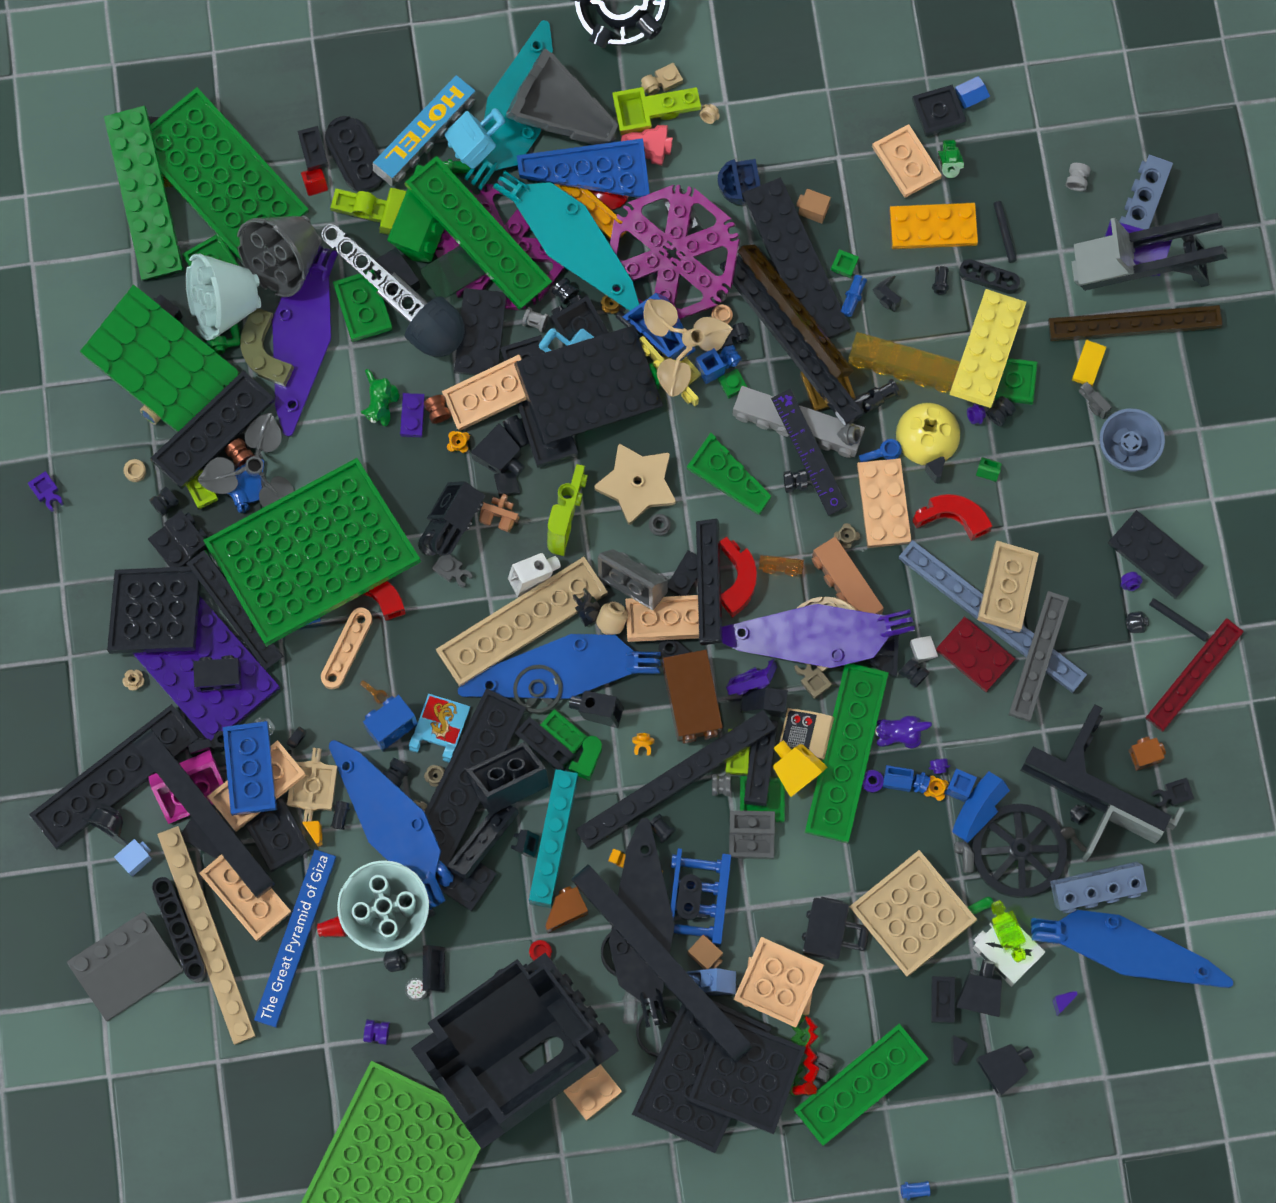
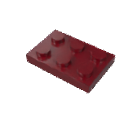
M965 616L936 648L940 655L984 692H987L1015 660L1012 655Z

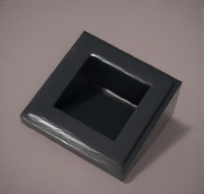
M512 472L494 474L499 498L503 494L508 496L520 494L515 474Z
M953 1035L951 1037L952 1064L955 1066L959 1063L968 1047V1043Z

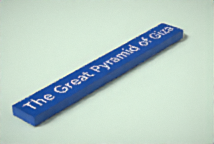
M314 850L254 1018L256 1022L274 1028L277 1027L336 861V856Z

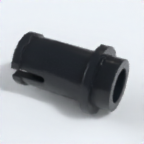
M938 266L935 268V283L932 285L935 294L944 295L949 290V285H947L948 267L940 266V270Z
M336 801V805H333L335 810L330 827L345 830L347 813L351 808H349V803Z

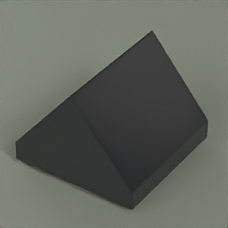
M939 457L926 464L925 471L936 484L940 483L945 457Z

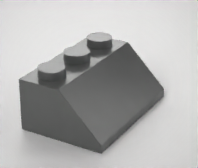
M611 549L598 555L599 579L649 609L654 610L668 592V580L663 575L654 573L644 564L631 560L627 554Z

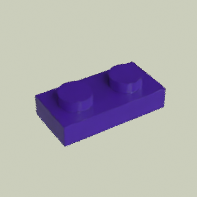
M403 393L401 437L422 438L425 394Z

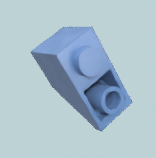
M718 968L687 971L688 975L706 995L736 994V971Z

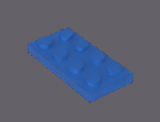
M268 722L223 727L231 815L277 810Z

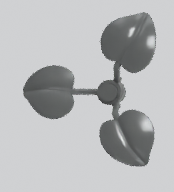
M272 413L258 417L246 430L245 442L248 447L257 448L255 456L250 457L246 461L245 467L235 472L234 465L230 460L221 457L213 459L206 465L198 478V482L205 489L217 494L230 493L238 486L236 475L246 471L252 476L259 475L266 485L259 493V501L263 508L294 492L292 485L287 479L276 476L269 483L262 472L263 461L259 458L260 450L264 452L274 451L280 445L282 438L280 428Z

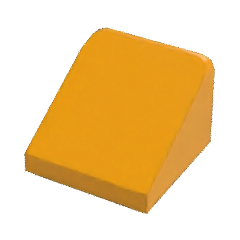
M319 821L302 822L316 845L321 847V823Z

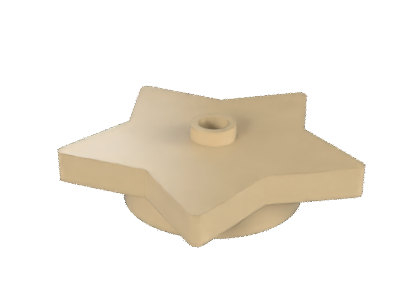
M619 444L614 470L595 485V491L619 503L628 525H631L644 511L651 507L675 505L676 500L664 480L669 462V453L642 457ZM634 481H641V483L637 485Z

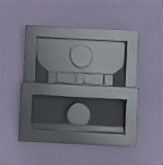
M730 811L729 855H731V858L774 859L775 811Z

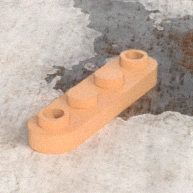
M356 608L352 611L321 673V681L328 689H337L342 685L372 625L371 613L366 608ZM364 617L366 620L364 623H358V619ZM334 675L337 677L336 681H329L330 676Z

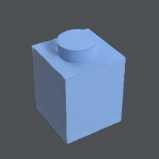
M135 839L114 856L132 877L152 860L148 854L151 850L143 841L138 843Z

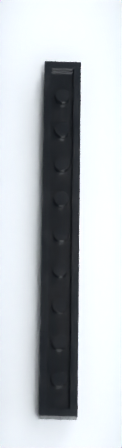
M737 255L733 286L842 424L845 426L861 418L864 413L838 379L829 372V368L817 357L815 350L804 340L803 335L793 326L788 316L779 308V305L768 294L765 287L743 262L742 258ZM726 261L720 264V269L723 273L725 271Z
M762 710L575 829L587 849H590L776 730L775 726L765 711Z

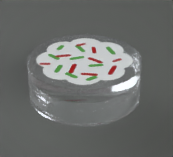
M420 978L409 980L405 986V993L412 1001H422L428 994L427 991H422L423 980Z

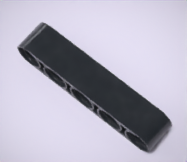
M159 877L153 882L152 891L184 973L192 982H202L206 979L208 972L176 888L168 878ZM162 884H168L169 890L164 894H160L158 891L159 887ZM171 904H176V912L174 914H167V907ZM178 925H185L184 933L175 935V928ZM192 945V954L184 956V947ZM195 966H201L200 975L196 977L191 976V969Z

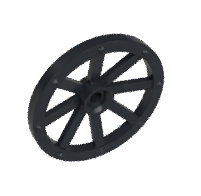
M1009 804L998 808V812L973 839L972 851L974 853V865L978 874L993 890L1009 897L1025 898L1046 891L1051 887L1050 881L1057 880L1065 867L1067 844L1062 829L1052 816L1032 805ZM1013 813L1016 839L1002 830L993 821L1001 816ZM1021 813L1029 814L1042 820L1026 838H1023ZM1046 826L1051 829L1057 841V845H1031V842ZM989 828L1010 846L981 848L984 832ZM1017 846H1023L1024 852H1019ZM1031 852L1058 853L1057 864L1052 874ZM1009 853L1010 856L991 876L984 866L981 856ZM1025 860L1046 878L1044 882L1037 886L1026 888ZM1014 861H1018L1019 889L1008 887L997 881Z

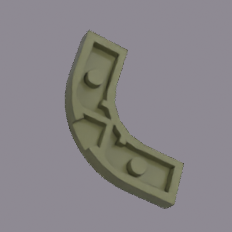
M256 308L249 315L242 330L240 340L242 355L251 370L258 376L286 387L294 367L289 363L271 357L265 352L264 339L274 315L268 311Z

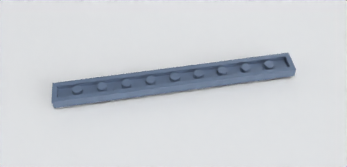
M912 540L898 559L977 619L983 594ZM979 621L1027 658L1034 633L1022 625L1021 631L1016 632ZM1053 649L1046 673L1073 693L1087 674Z

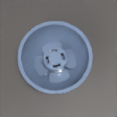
M1123 409L1112 414L1104 422L1099 441L1101 451L1111 465L1123 471L1137 472L1152 466L1159 459L1164 449L1165 437L1161 425L1152 415L1139 409Z

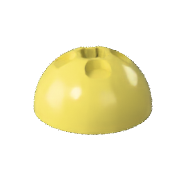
M922 403L911 407L902 415L896 428V440L901 445L902 453L909 460L920 465H926L939 457H945L946 461L955 453L960 442V428L955 416L945 407L935 403Z

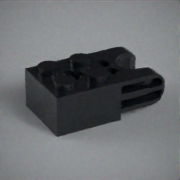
M465 481L448 482L427 517L430 522L419 539V550L428 556L451 554L463 533L471 527L473 523L472 518L482 508L483 499L486 495Z

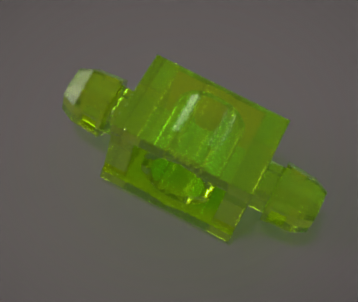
M1000 900L992 903L991 910L996 917L991 919V924L1004 953L1012 951L1011 956L1016 963L1026 960L1024 948L1021 949L1020 947L1025 945L1026 939L1013 910L1005 913L1006 908Z

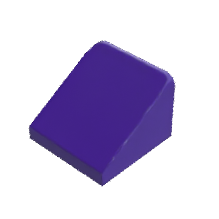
M1077 991L1057 995L1053 998L1052 1001L1057 1016L1078 995Z

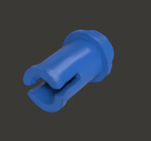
M928 1181L911 1184L905 1182L903 1185H900L902 1199L906 1198L907 1201L913 1197L930 1196Z

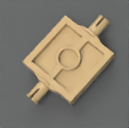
M320 748L312 749L311 761L296 762L306 776L291 787L288 793L287 806L305 810L303 822L312 821L313 811H332L338 767L320 762L322 751Z

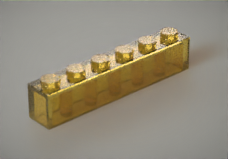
M859 332L856 333L848 361L854 367L870 368L878 374L887 373L893 375L898 380L908 379L914 381L919 386L928 385L935 387L940 392L951 391L960 365V361Z

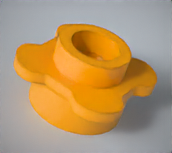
M451 431L448 435L449 444L447 449L450 452L460 451L461 453H466L468 451L467 441L470 439L467 432Z
M930 776V783L924 795L926 797L932 796L937 801H942L945 797V789L948 788L949 784L946 780Z

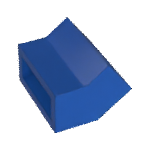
M979 76L955 87L957 98L964 109L990 97L985 84Z
M886 765L882 788L910 792L914 770Z

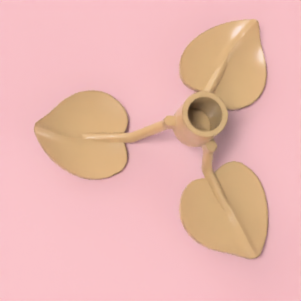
M648 299L644 306V321L649 331L660 337L665 336L669 330L682 333V342L687 346L676 358V361L666 359L660 363L657 370L659 383L669 396L674 397L685 390L691 378L690 366L686 363H680V360L692 350V347L697 345L706 352L713 348L716 351L719 350L732 331V327L719 319L703 317L695 322L693 329L674 328L672 326L676 324L678 319L676 308L665 300Z

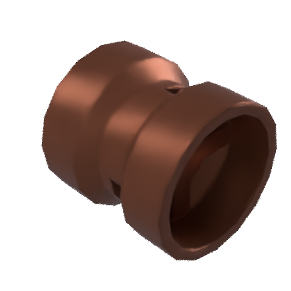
M443 395L432 396L423 403L426 410L430 412L429 418L432 424L441 423L451 417L449 408L445 407L446 401Z
M242 438L232 441L224 450L228 457L233 458L236 468L246 464V461L254 456L251 450H247L246 443Z

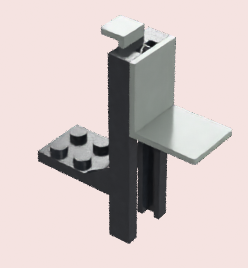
M1213 213L1128 233L1116 218H1111L1113 235L1074 244L1075 261L1071 262L1074 282L1081 286L1084 291L1171 271L1191 275L1193 280L1197 281L1201 287L1208 286L1210 284L1207 263L1228 259L1227 250L1223 245L1204 249L1203 243L1195 234L1222 229V217L1219 213ZM1182 238L1184 241L1183 248L1185 254L1137 265L1133 261L1135 248Z
M1094 704L1065 762L1033 746L1020 770L1104 813L1082 858L1085 862L1091 856L1108 820L1156 843L1163 835L1166 827L1173 830L1177 826L1184 811V808L1180 807L1174 818L1171 819V815L1086 773L1084 752L1094 737L1090 733H1095L1103 719V716L1100 715L1103 708Z

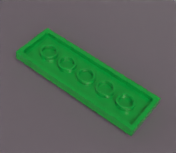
M898 1024L817 1090L816 1094H812L793 1111L823 1147L923 1065L928 1058L903 1027Z

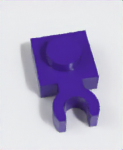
M46 471L28 482V485L40 502L46 499V506L51 512L54 511L51 506L53 501H58L61 506L64 505L61 497L54 494L59 490Z

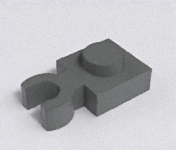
M1088 382L1084 383L1080 387L1079 393L1089 401V408L1096 416L1099 415L1102 419L1110 413L1112 407L1098 391H1094Z
M450 554L441 556L432 567L434 572L448 582L455 578L461 588L466 587L465 583L461 581L463 576H467L469 579L473 578L468 570H460L463 564Z

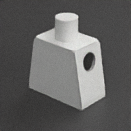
M540 553L513 564L508 580L517 597H520L549 579L552 572L561 568V565L556 556L546 559L544 554Z

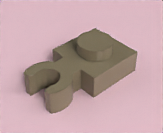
M804 663L807 668L801 670L795 665V672L800 676H804L800 683L813 699H816L832 686L819 668L813 671L811 664Z

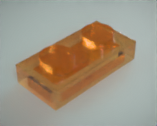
M760 555L759 569L769 574L779 571L785 572V575L797 576L802 574L804 560Z

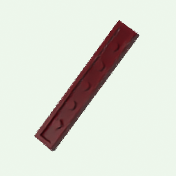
M1226 618L1145 719L1163 732L1244 631Z

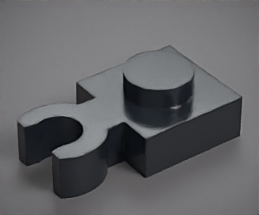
M584 588V596L578 598L574 594L573 599L578 604L575 607L576 612L586 627L596 621L601 608L594 596Z
M1187 777L1165 784L1166 791L1158 789L1151 794L1152 797L1159 795L1162 798V802L1155 804L1156 808L1163 807L1167 801H1170L1172 806H1176L1194 799Z

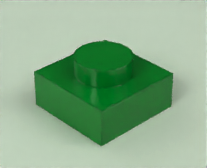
M839 249L831 271L851 278L859 257Z
M738 369L718 378L727 398L739 394L741 386L747 387Z

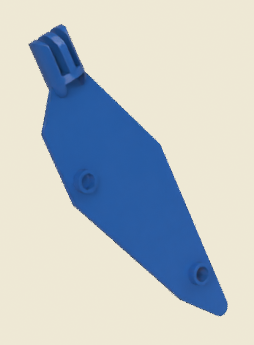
M570 634L493 665L460 686L458 694L462 697H482L487 684L492 683L494 687L489 690L505 698H514L513 687L519 673L532 665H545L552 668L562 681L563 691L561 699H570L572 695L578 696L583 694L584 691L593 690L633 673L660 674V668L657 667L661 665V660L655 658H660L661 652L633 651L616 635ZM545 669L527 671L518 682V697L536 698L530 694L528 688L533 680L539 679L547 687L545 695L539 698L556 699L559 687L558 684L555 685L553 679L555 676ZM535 683L531 687V691L534 694H540L544 690V686L541 683Z
M331 741L329 749L368 842L388 861L400 863L418 875L428 894L429 910L445 902L446 900L435 877L441 849L425 812L360 752L338 741Z
M1076 910L1060 921L1031 919L1032 941L1062 944L1125 976L1230 988L1233 985V980L1209 960L1121 915Z

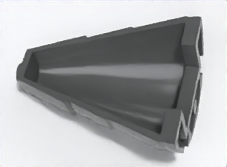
M544 48L533 64V68L519 87L505 117L521 124L569 136L570 139L594 145L614 142L617 137L615 131L618 124L600 103L590 96L580 82L569 73L554 54Z

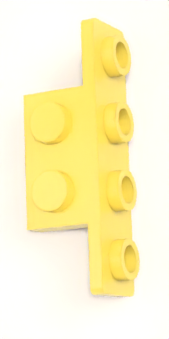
M644 336L639 338L645 356L651 357L654 361L653 365L657 370L662 361L671 359L665 354L661 356ZM686 357L680 363H686L690 366L691 378L681 396L688 404L691 402L696 406L698 405L699 398L689 388V385L699 378L701 373Z

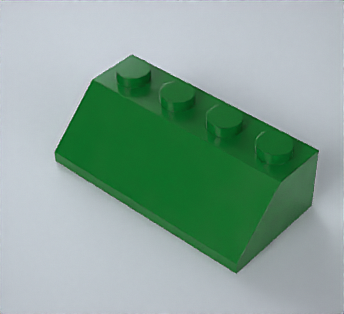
M417 165L414 174L424 166ZM407 189L387 241L412 261L431 262L444 227Z

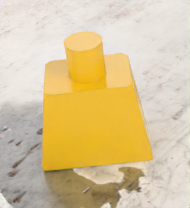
M783 740L773 748L781 757L773 765V768L790 797L828 768L803 744H799L791 750Z

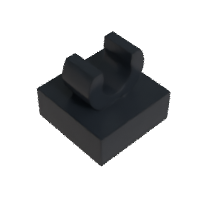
M520 829V833H515L513 836L518 839L517 845H511V849L527 857L535 858L539 835Z

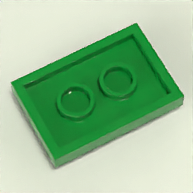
M374 269L369 270L371 273L375 275ZM362 274L333 281L352 342L393 330L383 298L377 294L378 289Z

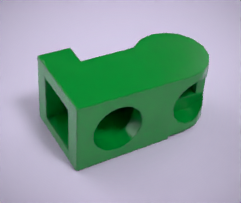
M596 736L585 738L582 745L583 752L578 763L572 761L569 767V772L578 773V777L588 781L592 777L602 752V743Z

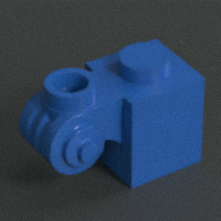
M733 345L724 347L721 354H718L715 348L696 357L695 367L700 371L702 379L707 384L724 375L726 369L737 366L742 358L738 355V351H736Z

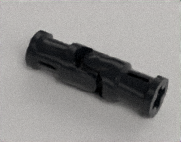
M890 379L889 383L879 388L874 387L868 392L853 398V400L864 412V415L874 408L885 404L886 400L894 396L899 397L901 393L896 382Z

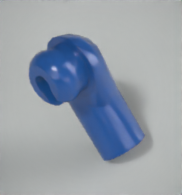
M439 860L436 873L441 877H439L438 881L442 886L447 887L450 885V882H453L454 876L445 864Z

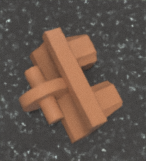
M503 494L501 499L496 497L492 499L491 503L498 505V507L483 502V506L480 509L479 522L491 526L494 516L500 517L501 521L498 528L510 533L514 523L518 524L520 517L517 513L504 509L512 510L514 504L507 502L508 495Z

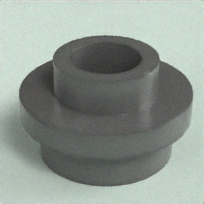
M656 514L649 521V529L654 535H665L670 530V520L663 514ZM661 522L664 526L659 529L655 525Z

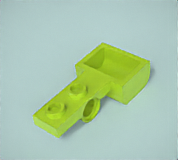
M643 87L612 93L621 136L631 132L642 133L645 129H651L650 119L661 117L663 120H671L678 117L680 113L701 110L697 87L645 96Z
M335 188L330 211L380 222V233L389 235L407 191L390 188L386 201L376 198L369 192L359 191L353 193Z
M576 464L571 484L565 483L559 487L558 504L552 506L548 521L547 547L551 553L564 556L576 506L581 505L583 494L580 493L581 487L585 488L588 475L584 474L585 466ZM569 495L572 498L566 499L563 496Z

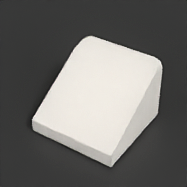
M931 636L916 638L910 641V646L918 663L938 657Z

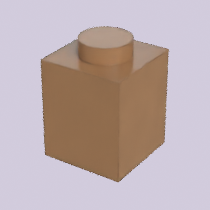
M807 189L805 195L801 194L796 205L799 207L798 215L822 224L830 206L831 197Z
M704 935L688 950V955L704 970L718 968L723 962L721 959L723 952Z

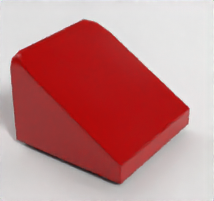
M322 168L301 172L308 196L328 190Z

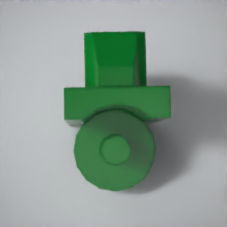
M955 140L943 141V151H938V159L943 175L947 178H953L959 174L960 168H964V161L958 147H956Z

